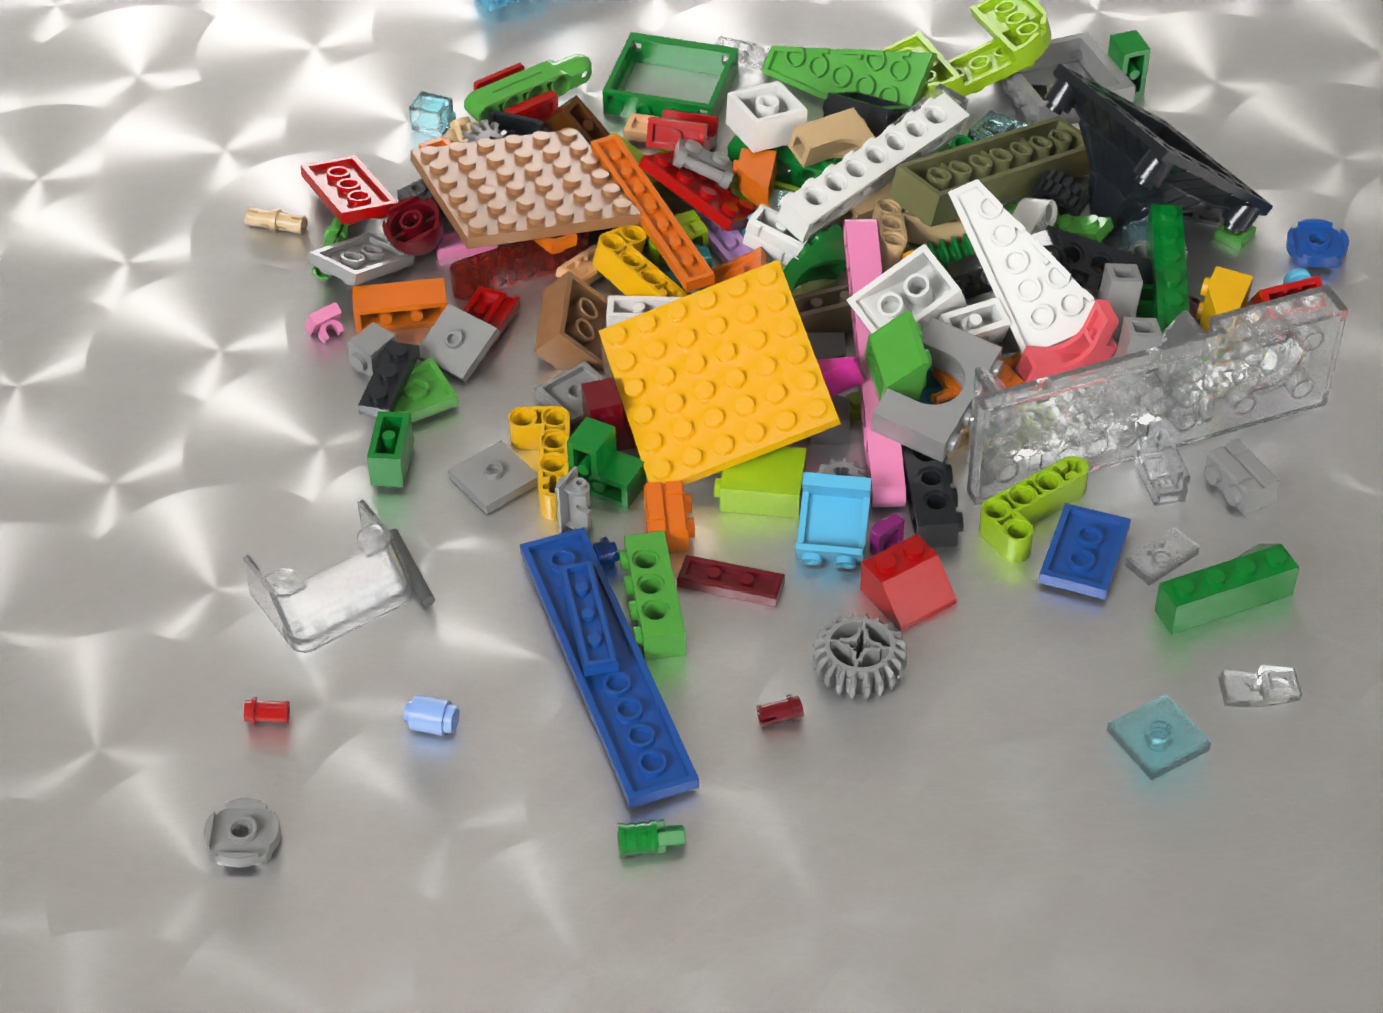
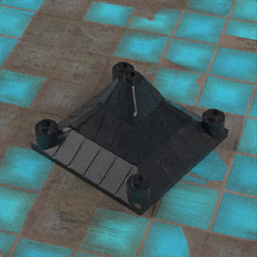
M1061 63L1054 70L1053 75L1056 80L1044 96L1048 101L1046 107L1060 116L1063 112L1069 114L1074 108L1079 116L1080 121L1078 123L1091 168L1089 170L1088 182L1090 215L1111 217L1114 227L1111 232L1118 234L1147 224L1151 204L1182 206L1183 214L1210 211L1211 208L1224 209L1225 212L1222 214V217L1225 219L1223 225L1236 234H1239L1240 231L1247 233L1259 215L1267 216L1273 208L1272 204L1164 119Z

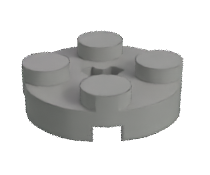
M253 798L235 799L226 803V809L220 811L217 815L214 811L209 816L204 828V837L207 849L216 864L230 867H248L252 865H265L271 860L272 853L279 845L281 839V828L275 811L273 813V811L269 810L266 803ZM241 828H248L250 833L244 837L234 836V834L241 832Z

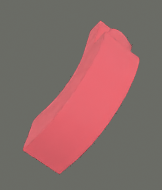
M1096 299L1083 327L1068 341L1050 347H1025L1015 368L1016 374L1024 381L1023 388L1025 391H1040L1048 380L1059 377L1066 378L1072 383L1083 381L1108 362L1117 349V344L1112 334L1116 331L1119 323L1108 300Z

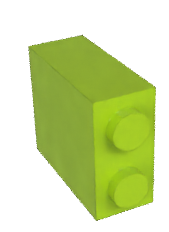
M784 446L718 472V474H722V477L715 478L714 498H720V512L799 518L803 494V473L806 472L807 448Z

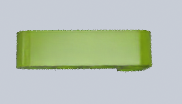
M1078 456L1065 457L984 501L980 513V536L1007 561L1013 563L1026 561L1031 554L1034 531L1032 525L1064 508L1065 503L1071 504L1085 495L1089 473L1087 461Z

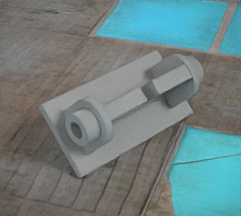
M574 466L566 476L558 480L555 487L560 533H564L568 528L575 530L582 527L588 532L592 527L591 509H588L591 505L590 485L584 478H578V468Z

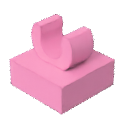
M336 302L309 314L304 327L310 336L318 333L319 339L325 344L330 338L326 329H333L338 337L342 335L344 329L338 321L342 311Z

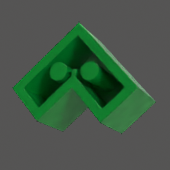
M585 417L567 440L569 472L574 466L578 468V478H584L590 485V496L629 509L643 490V485L647 483L643 467L645 462L635 456L617 451L615 427L605 422Z

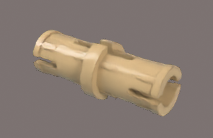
M248 207V211L245 213V224L247 226L270 229L271 232L275 233L287 231L301 235L305 234L307 230L308 220L305 215L287 214L281 209H273L271 211Z

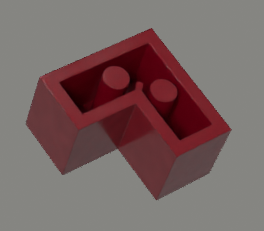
M613 377L582 383L583 420L585 417H589L614 426L617 451L637 448Z

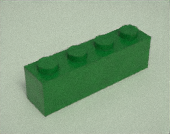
M1257 544L1232 560L1159 583L1155 612L1171 635L1293 595L1299 566L1282 544Z

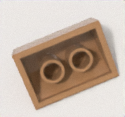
M567 271L544 289L534 353L556 369L569 370L586 361L596 371H602V340L599 330L607 328L606 313L608 299L571 271Z

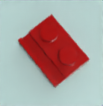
M479 286L462 311L499 330L500 334L493 343L495 345L521 306L520 296L515 295L514 298L507 297L505 292Z

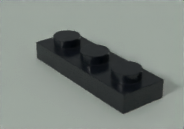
M388 342L358 404L359 414L377 417L378 411L394 412L420 356L419 345Z

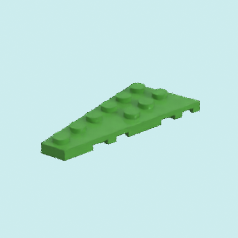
M771 46L762 73L823 100L827 98L830 92L857 91L915 107L916 109L937 53Z

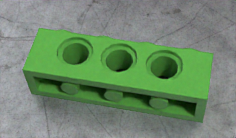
M665 531L624 536L625 550H619L621 571H628V575H623L626 596L632 595L633 600L628 601L629 615L631 621H637L638 626L633 627V634L638 646L642 647L645 661L686 655L685 628Z

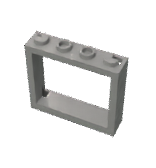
M1088 32L1051 39L1049 47L1036 60L1034 66L1022 69L1003 81H998L1003 87L1004 92L1008 93L1013 99L1015 106L1021 109L1027 121L1029 120L1032 124L1060 115L1046 107L1048 101H1044L1022 75L1023 72L1052 67L1059 63L1066 64L1079 61L1099 85L1133 103L1135 97V85ZM1074 108L1069 114L1063 112L1060 116L1070 124L1080 121Z

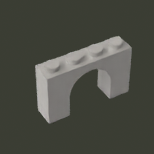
M1105 263L1098 299L1109 301L1119 320L1117 329L1112 334L1117 344V349L1104 365L1116 401L1148 402L1163 340V335L1156 318L1136 317L1143 285L1137 264Z
M931 317L922 331L924 348L930 351L932 367L951 375L958 382L962 391L949 402L930 405L918 402L887 388L873 411L871 431L943 463L948 452L954 453L961 440V430L963 427L967 429L970 427L976 413L974 408L977 403L983 404L990 390L988 385L991 379L997 380L999 378L1004 362L1000 361L1002 347Z

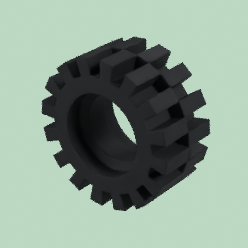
M1053 169L1052 171L1046 170L1031 191L1032 198L1054 200L1057 204L1059 216L1063 214L1080 216L1090 202V195L1087 194L1086 189L1080 188L1082 185L1079 182L1075 183L1073 181L1074 178L1071 176L1067 178L1065 173L1060 172L1058 174Z

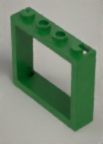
M631 32L602 91L603 114L629 118L631 113L662 118L663 110L670 109L719 117L727 99V94L730 92L738 73V48ZM635 43L641 44V48H637ZM723 56L728 57V60L723 61ZM637 62L721 75L708 104L623 91ZM700 110H705L707 113H701Z

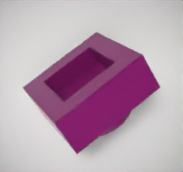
M894 513L885 520L878 521L870 529L869 552L876 555L903 541L905 520L897 513Z

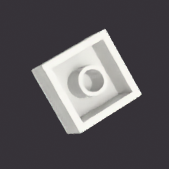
M780 81L728 93L726 124L755 153L775 147L788 146L794 128L807 123L808 110Z

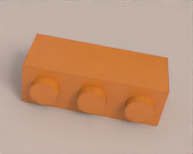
M435 278L353 286L352 300L356 334H359L373 322L389 331L433 327L447 307L445 279Z

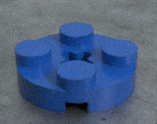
M1302 220L1298 222L1296 228L1292 230L1291 227L1289 229L1286 239V250L1293 257V264L1298 267L1305 268L1311 266L1335 269L1341 266L1342 260L1347 254L1349 246L1347 233L1343 229H1340V232L1333 229V223L1326 220Z

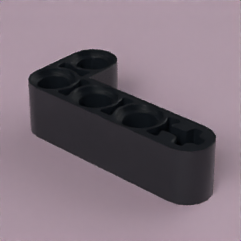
M1043 230L1031 234L1045 248H1054L1049 253L1073 278L1070 263L1058 233L1052 230ZM976 254L956 260L946 266L945 270L962 290L965 300L992 291Z

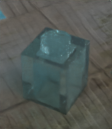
M421 91L409 107L411 129L413 131L442 137L449 130V123L456 120L452 98Z

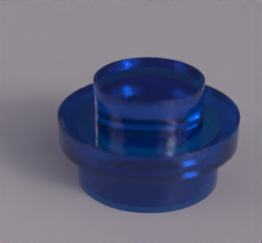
M602 537L600 542L593 543V548L603 569L614 570L615 562L619 561L616 543L614 541L609 542L607 537Z

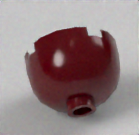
M411 196L400 200L388 211L390 216L387 222L383 221V231L387 240L398 252L420 257L429 254L441 243L445 232V223L442 212L432 199L427 197L428 200H420L419 196Z

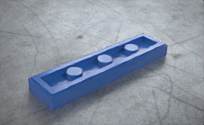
M593 561L559 566L561 584L584 677L619 671V662Z

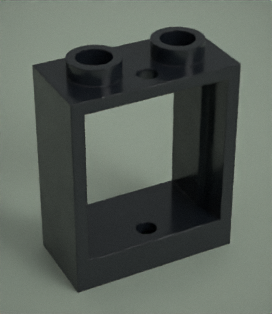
M857 91L830 92L823 104V117L854 107L876 137L880 136L890 124L896 125L901 122L908 112L912 110L915 112V107Z

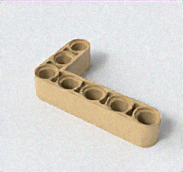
M890 198L878 199L872 215V219L877 220L881 265L884 271H887L902 260V254L905 252L907 242L921 245L924 243L927 245V242H931L934 247H938L939 239H943L946 245L950 246L951 236H955L958 242L962 243L963 233H966L960 218L929 227Z

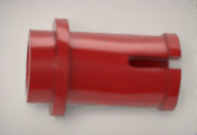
M253 697L252 700H245L244 722H251V725L256 726L257 722L289 723V701H258L257 697Z

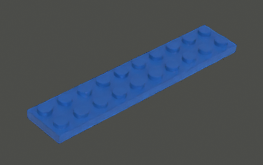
M582 527L520 544L522 559L629 808L699 788V777L585 528ZM592 560L619 662V671L584 677L561 584L559 566Z

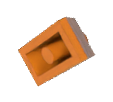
M741 148L739 160H734L732 173H734L733 177L737 178L738 191L757 207L760 204L770 207L777 175V151L763 150L753 153L750 149Z

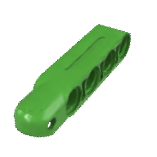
M582 54L570 55L556 62L553 60L544 61L471 92L464 101V109L480 123L481 120H488V114L491 109L503 112V110L549 90L554 91L560 97L569 90L585 84L590 79L592 63L587 56ZM587 71L586 76L582 77V74Z

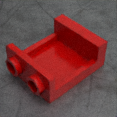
M517 63L479 79L473 83L474 91L523 71L524 66L521 63ZM549 90L503 110V112L545 122L558 108V95L554 91Z
M665 109L662 112V118L653 116L648 118L645 147L673 151L679 138H682L686 141L688 139L697 141L704 149L709 151L717 145L719 117Z

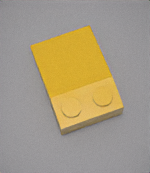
M1216 266L1211 278L1205 277L1200 295L1205 296V301L1200 302L1196 313V319L1200 320L1198 335L1206 357L1211 380L1214 382L1219 381L1242 328L1253 276Z

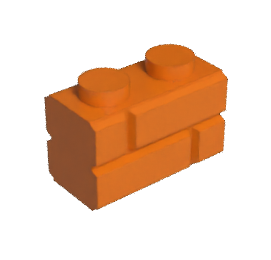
M681 480L666 481L665 484L661 482L645 483L643 487L647 533L665 531L668 551H671V553L687 552L689 550V538H695L694 517L687 518V514L692 513L691 493H684V483Z

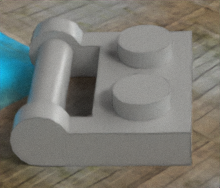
M679 138L675 146L672 165L680 169L685 167L718 182L719 187L727 190L734 175L732 173L733 162L721 152L713 153L704 149L697 141L691 139L686 141Z

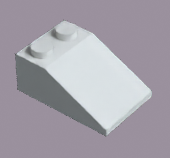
M925 243L847 299L848 304L871 334L905 311H912L915 322L920 323L923 331L931 317L939 319L940 314L960 309L967 305L962 290Z

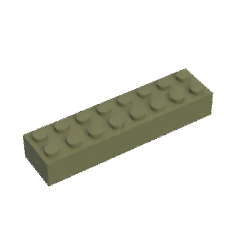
M1056 116L899 164L895 171L889 197L896 201L901 208L908 210L919 218L923 224L933 227L959 218L948 192L976 179L1003 204L1030 195L1032 189L1046 170L1052 171L1053 169L1058 174L1063 172L1067 178L1071 176L1074 178L1073 180L1088 176L1091 168L1081 131L1060 116Z

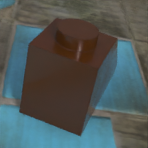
M577 95L556 108L544 122L549 132L560 131L563 128L579 130L589 145L590 141L610 135Z

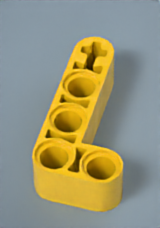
M638 225L623 226L600 235L592 261L593 266L626 296H687L680 286L642 255L647 239V233L642 227Z
M561 406L517 407L508 416L511 444L520 450H539L538 496L540 513L547 519L557 520L558 507L555 487L558 480L569 473L567 440L571 437L569 411Z

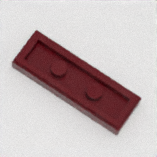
M690 555L685 556L677 577V587L774 607L777 606L785 583V574Z

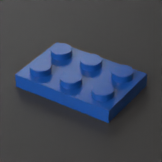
M1065 503L1040 570L1038 583L1106 600L1130 529L1131 519Z

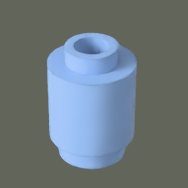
M415 695L412 701H407L404 721L408 722L410 730L444 736L446 733H455L460 710L459 706L453 705L450 700Z

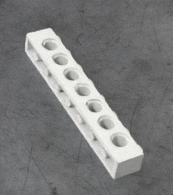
M945 92L935 99L929 98L919 110L908 112L901 122L896 125L890 124L880 136L869 138L862 148L856 152L854 150L850 151L838 164H830L820 176L815 179L813 177L809 178L796 192H788L780 201L781 208L776 219L803 243L891 183L897 165L932 155L951 142L958 134L961 135L970 114Z

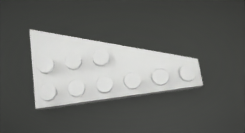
M978 179L949 191V197L995 297L999 298L1011 322L1010 330L1021 354H1023L1026 346L1050 347L1064 343L1074 337L1083 327L1095 303L1094 297L1071 277V274L1038 240H1035L1026 231L1025 227L1018 220L1011 216Z

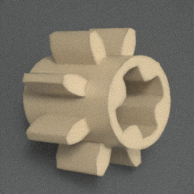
M469 116L458 118L449 123L450 130H447L448 133L445 134L449 141L452 143H465L468 141V139L463 137L462 133L464 131L471 132L470 124L472 121Z

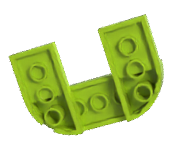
M984 0L969 7L972 17L993 39L948 61L920 31L881 50L937 53L917 105L922 106L929 98L935 99L944 92L957 102L960 98L972 93H978L986 86L997 81H1003L1010 75L1035 65L1036 60L1047 50L1052 39L1046 11L1042 5L1036 0Z

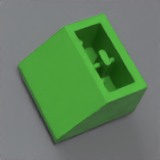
M912 311L903 312L868 337L864 356L879 401L887 388L919 402L922 389L926 387L927 370L932 366L930 351L924 348L922 328L920 323L915 322Z

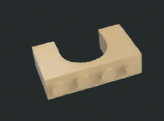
M853 107L796 126L788 147L804 168L827 159L844 158L847 153L852 150L856 152L862 148L869 138H875V136L867 127L865 120L859 116ZM892 182L839 217L841 222L844 224L845 219H872L876 201L881 198H890L889 192Z

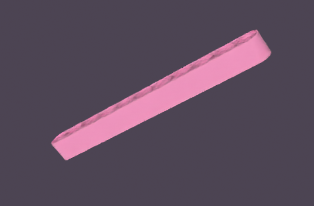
M876 219L844 220V247L849 297L882 274ZM851 308L855 357L866 376V382L858 385L866 468L868 478H871L872 486L870 506L871 508L905 507L906 485L901 444L871 431L873 411L879 403L864 356L871 332Z

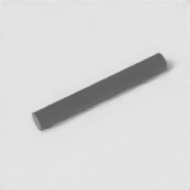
M397 529L389 530L386 533V538L422 605L426 607L432 605L435 602V598Z

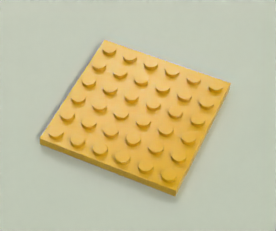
M779 260L599 330L640 458L645 462L643 467L649 483L661 482L665 484L666 481L681 480L684 485H687L841 425Z

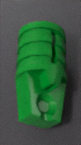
M664 819L649 820V822L641 821L638 823L630 822L628 824L617 823L620 857L647 853H666V846L686 843L684 826H665Z

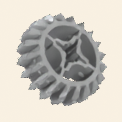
M852 612L849 619L839 615L836 623L827 621L825 629L819 630L812 646V665L814 670H816L818 680H824L827 689L836 687L838 696L848 692L853 699L856 694H863L867 700L870 693L874 692L881 697L884 689L892 690L895 682L901 681L903 671L907 667L906 642L903 641L901 631H894L893 623L883 624L881 616L873 620L869 618L867 613L863 618L856 617Z

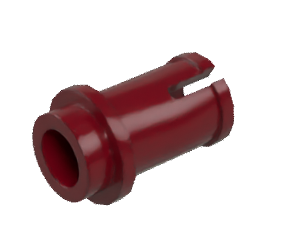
M791 694L786 695V699L756 706V710L759 712L757 716L762 728L791 719L793 722H797L798 718L804 716L800 697H792Z

